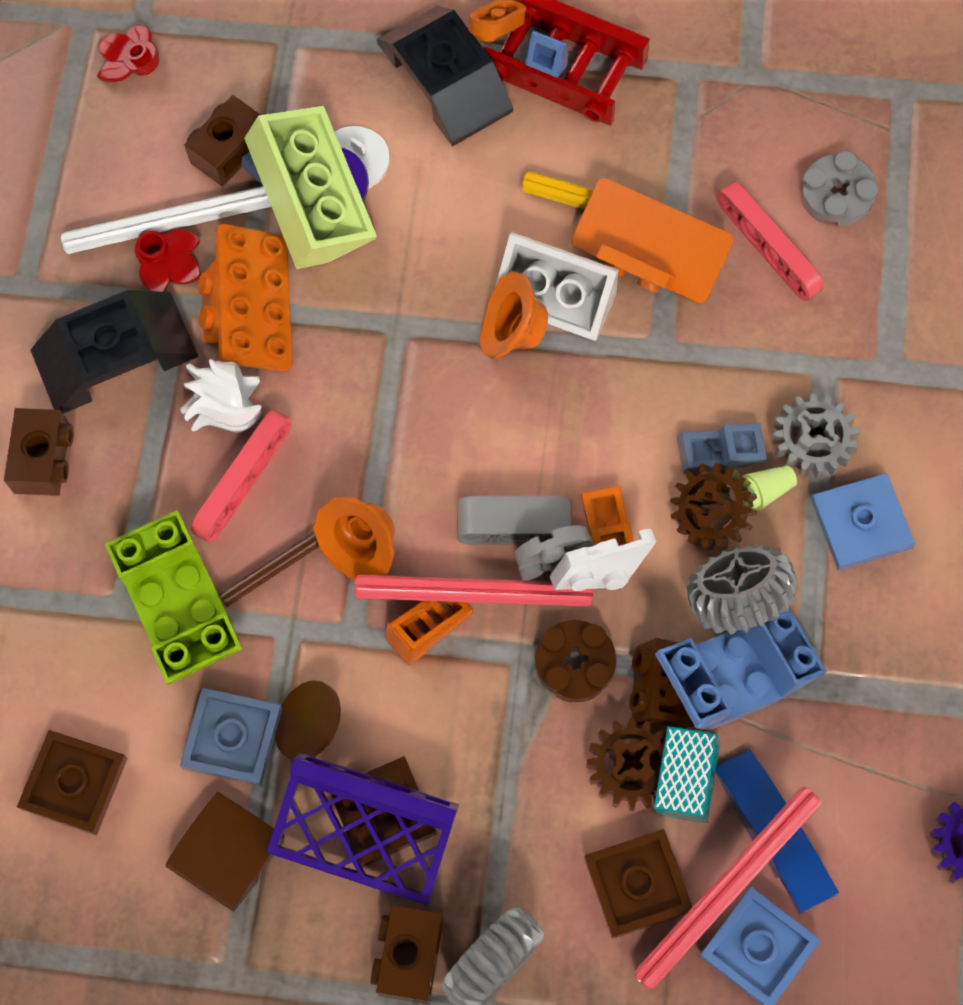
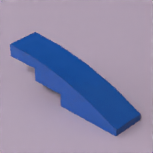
M751 749L717 766L716 775L753 841L787 803ZM801 827L768 862L775 877L780 878L799 915L839 894L825 866Z

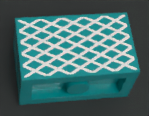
M667 727L654 810L659 816L708 824L720 749L718 734Z

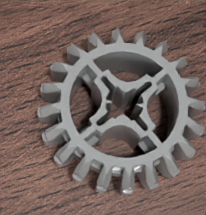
M750 544L747 548L740 549L736 546L734 550L729 552L722 550V554L717 557H708V563L697 566V573L689 577L690 584L686 587L692 614L696 616L698 622L702 623L704 629L713 628L715 633L727 630L732 635L737 630H744L748 633L750 628L756 626L763 628V624L767 621H778V613L788 612L789 604L796 601L795 593L798 591V580L792 563L789 562L787 555H782L780 549H770L768 545L756 548L754 544Z
M520 907L508 910L481 934L445 976L441 990L448 997V1001L452 1005H487L540 947V944L543 942L544 931L538 926V922L529 913L526 914Z

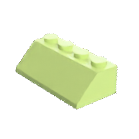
M324 106L259 115L244 139L296 269L329 263L375 240L377 237Z

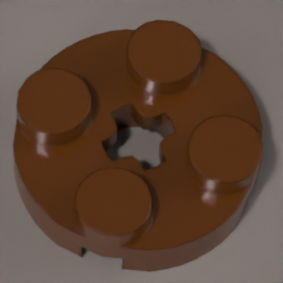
M581 620L561 622L544 632L537 647L535 656L537 676L545 688L547 687L550 692L556 694V697L563 701L585 702L594 699L602 693V690L608 686L614 676L616 669L614 645L606 635L605 630L597 624ZM571 652H579L580 656L586 657L587 662L581 663V670L574 671L571 664L564 663V658L570 657Z

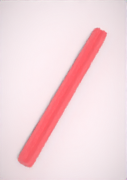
M357 575L354 585L355 597L361 599L590 606L593 601V589L574 591L572 589L555 590L551 581Z
M805 786L798 790L635 970L636 978L645 987L650 989L656 987L821 805L819 797Z

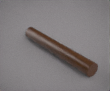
M315 533L309 534L219 593L218 595L226 607L230 606L317 549L319 545Z

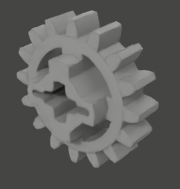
M811 393L806 403L801 397L797 396L795 397L793 408L785 404L781 411L782 417H776L773 427L778 431H775L772 436V442L780 444L777 448L776 456L783 457L787 455L786 465L793 467L797 464L800 466V476H804L808 469L813 470L815 478H820L823 469H827L831 475H834L837 472L838 464L846 467L851 458L849 454H854L858 444L853 440L857 439L859 429L850 427L854 422L855 416L854 414L845 416L842 414L845 407L843 402L836 407L830 405V395H827L823 402L817 401L816 394ZM835 426L840 433V437L834 433ZM790 428L793 430L791 434L797 438L795 445L790 437Z

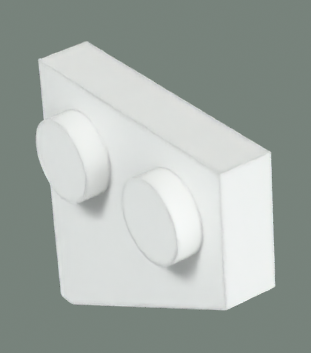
M644 529L639 531V537L635 542L618 546L614 538L600 542L592 547H583L566 552L550 575L554 589L582 591L585 589L607 588L608 590L623 588L657 541L652 530Z

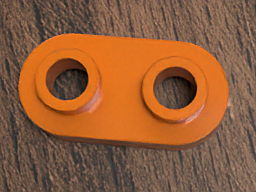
M495 0L470 13L468 30L479 41L493 42L496 38L514 31L524 24L526 7L514 0Z

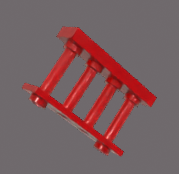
M514 0L526 7L524 24L511 31L499 52L485 46L483 48L492 59L501 81L579 112L593 122H603L611 126L614 121L615 100L610 99L627 66H633L640 70L643 69L648 60L650 38L557 0ZM531 26H536L550 32L548 37L562 42V40L567 39L582 45L564 79L541 72L513 58ZM599 52L615 60L597 92H594L577 84L593 55Z

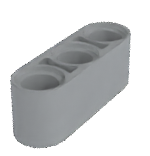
M470 496L461 498L458 501L457 540L463 544L522 545L537 536L540 543L553 538L552 530L572 526V502L565 497Z

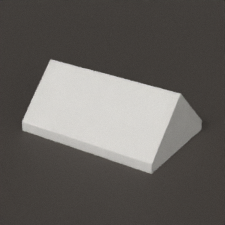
M511 232L496 285L502 277L512 271L527 275L533 290V296L546 306L548 324L596 341L617 294L619 270Z

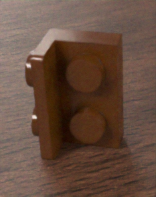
M654 638L636 647L632 658L634 687L629 699V707L636 725H643L649 721L683 729L694 727L690 716L655 655L658 650L678 642Z

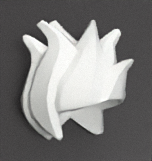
M210 359V368H197L192 364L186 365V369L195 381L184 383L186 389L195 392V394L180 408L182 414H185L184 419L186 421L194 415L200 414L191 428L192 432L204 426L212 425L239 433L253 427L263 415V412L260 410L262 406L253 405L248 399L260 382L259 376H243L240 367L235 362H215Z

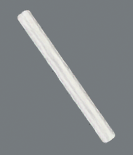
M261 186L63 232L61 234V243L64 251L67 254L139 238L148 231L161 233L271 207L264 187Z

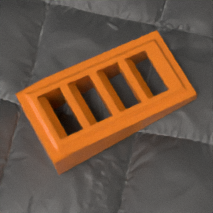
M420 601L387 624L385 639L408 665H411L471 616L474 609L467 602L445 601L455 612L450 616L439 604L441 601ZM431 610L442 623L438 625L428 615V612ZM419 621L428 633L424 635L414 623Z

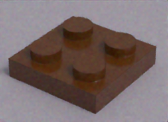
M49 730L17 808L97 836L128 758L124 754Z
M405 756L364 773L419 791ZM344 798L334 803L343 826L362 817L354 801ZM364 805L368 813L376 810V808ZM384 811L371 818L381 840L402 830L395 814ZM404 818L408 826L416 823V821ZM365 822L346 831L355 854L375 844ZM423 825L411 831L416 843L437 835L436 829L428 825ZM405 835L385 845L389 855L411 846ZM378 848L358 860L362 867L382 859L383 856Z
M664 829L584 855V860L612 939L685 915L692 908Z

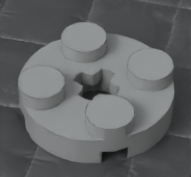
M842 151L837 155L822 157L808 168L802 182L801 199L807 212L816 220L825 223L826 220L838 222L837 226H850L861 221L869 214L878 192V186L873 172L865 163L858 160L853 153ZM839 184L846 188V195L842 196L839 192L831 193L833 185Z
M582 525L561 527L552 530L553 538L540 543L537 536L522 544L514 552L522 580H532L542 574L553 572L566 552L595 546L587 528Z

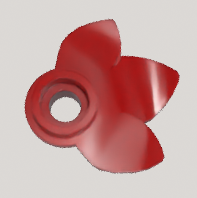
M134 24L129 28L126 35L112 33L99 42L98 50L107 61L97 74L98 79L106 82H119L129 77L132 73L144 76L152 73L159 64L158 50L151 42L152 33L146 26Z
M175 229L165 235L156 231L143 233L138 238L134 249L136 258L141 263L139 277L143 285L149 291L165 292L170 281L175 284L185 285L197 281L200 277V270L190 253L199 245L200 238L194 233L183 229ZM153 248L160 249L155 254H148L149 251Z

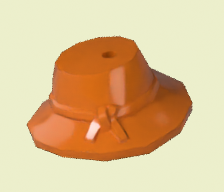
M514 271L508 273L499 280L490 296L479 341L482 353L494 360L508 354L511 350L532 349L544 337L548 325V312L546 306L533 296V290L527 275Z
M334 497L319 508L313 530L320 550L337 570L355 581L357 575L385 576L389 573L395 554L392 543L395 528L393 520L386 510L377 504L364 503L355 497Z

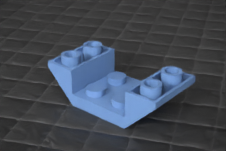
M790 608L786 613H778V621L765 622L763 628L756 626L750 628L748 633L744 630H737L732 635L728 632L696 645L692 638L658 650L655 653L694 726L706 730H713L773 705L827 672Z

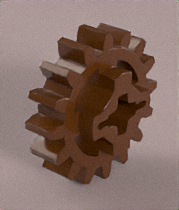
M715 463L713 470H711L710 466L701 464L699 466V475L687 471L686 477L689 482L686 485L676 484L675 487L682 493L680 497H674L670 500L671 503L679 506V511L672 513L671 519L682 521V524L677 528V532L683 535L689 534L687 542L690 544L698 545L701 542L702 548L712 550L716 543L718 548L727 549L728 538L741 542L740 529L743 528L751 531L753 528L746 520L748 516H754L758 513L757 510L749 507V502L757 499V494L745 491L751 482L744 477L738 479L740 471L732 467L726 471V466L720 463ZM727 484L732 488L736 502L730 497V488L727 487ZM717 502L726 506V508H717L711 511L702 507V505L710 506V504H716ZM691 511H693L698 518L697 525L694 522ZM732 519V521L724 528V525Z
M630 718L627 728L623 729L618 721H614L612 724L613 733L609 734L601 729L598 737L602 744L591 743L589 751L597 756V758L587 760V768L597 771L590 776V784L601 783L602 787L598 796L602 799L609 794L613 795V807L615 808L620 805L622 800L628 801L630 811H634L636 802L640 800L646 808H650L652 805L651 795L654 794L656 796L664 751V745L661 742L665 732L661 730L655 735L650 733L651 722L649 721L643 725L642 729L636 728L634 718ZM637 739L641 740L639 744L625 743L623 740ZM606 753L614 761V769L608 776L604 768ZM655 753L659 759L660 766L658 776L654 774L655 771L650 767V759ZM642 755L638 767L639 771L632 767L622 773L625 758L633 761ZM624 785H638L641 789L632 791L622 789Z

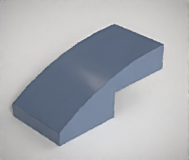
M760 424L723 425L719 431L682 432L677 438L683 474H686L687 471L699 473V466L701 464L710 466L711 470H713L715 463L725 465L726 470H728L730 467L734 469L764 463L767 460Z

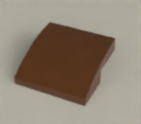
M217 791L166 862V868L234 912L257 884L260 872L274 856L267 853L274 827ZM284 834L282 835V838H281V841H280V844H279L280 846H282L283 843H284V839H285V835H284Z

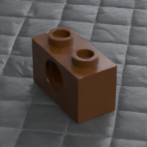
M232 95L225 103L219 104L214 109L211 117L201 128L195 129L189 135L184 146L190 163L223 187L241 168L242 156L249 152L244 138L256 118L261 114ZM230 137L227 140L220 141L222 138Z
M15 408L4 474V482L14 494L60 496L61 484L66 483L68 479V462L65 460L66 449L72 446L74 437L73 426L69 424L61 410ZM49 447L43 456L34 457L39 449Z
M391 905L390 916H382L378 940L385 942L382 959H374L371 973V984L377 985L376 993L379 996L430 1005L444 924L442 913ZM411 943L418 948L417 959L407 966L398 964L395 960L397 948L402 944Z

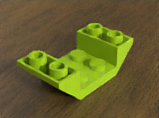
M178 510L104 544L117 574L127 588L153 646L151 650L167 685L243 650L230 618Z

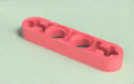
M732 182L718 191L717 200L724 213L799 298L807 301L824 289L822 278L813 265L739 183Z
M275 409L270 410L265 415L197 513L191 526V533L208 543L213 542L220 535L287 437L292 424V420Z

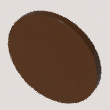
M308 681L297 686L281 705L283 709L275 735V741L281 753L293 760L301 753L316 757L324 751L336 734L340 722L341 706L336 691L324 682Z

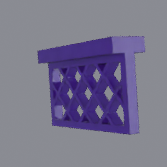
M303 753L296 756L267 853L428 905L459 804ZM298 784L314 788L322 804L302 814L294 799ZM324 792L336 795V797L328 800ZM345 798L355 802L362 817L342 827L331 805ZM364 805L376 808V810L368 813ZM290 809H292L296 818L287 822ZM325 809L335 831L315 840L305 818ZM384 811L395 814L402 830L381 840L371 818ZM404 818L416 821V823L408 826ZM365 822L375 844L355 854L345 831ZM299 823L309 844L297 851L280 846L284 829ZM423 825L441 829L437 846L421 853L411 831ZM405 835L416 856L395 867L385 845ZM339 836L349 857L335 864L325 860L318 845ZM379 848L389 870L374 877L365 873L358 859ZM312 849L316 857L304 853ZM434 854L429 868L425 858ZM352 862L356 870L344 866ZM419 862L427 877L423 892L406 887L398 872ZM393 876L396 883L384 879Z

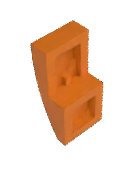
M620 485L581 493L589 534L592 536L595 545L614 538L618 546L634 542L631 525L627 520Z

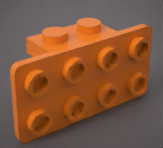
M601 178L597 181L575 230L572 244L574 247L605 261L604 265L618 269V276L622 278L626 271L640 277L637 285L655 293H658L660 287L702 304L708 300L734 244V237L724 230L612 180Z
M220 224L215 230L216 260L205 272L201 273L198 281V292L202 294L199 326L203 328V343L219 344V358L222 362H235L240 366L287 372L292 367L287 244L282 235Z

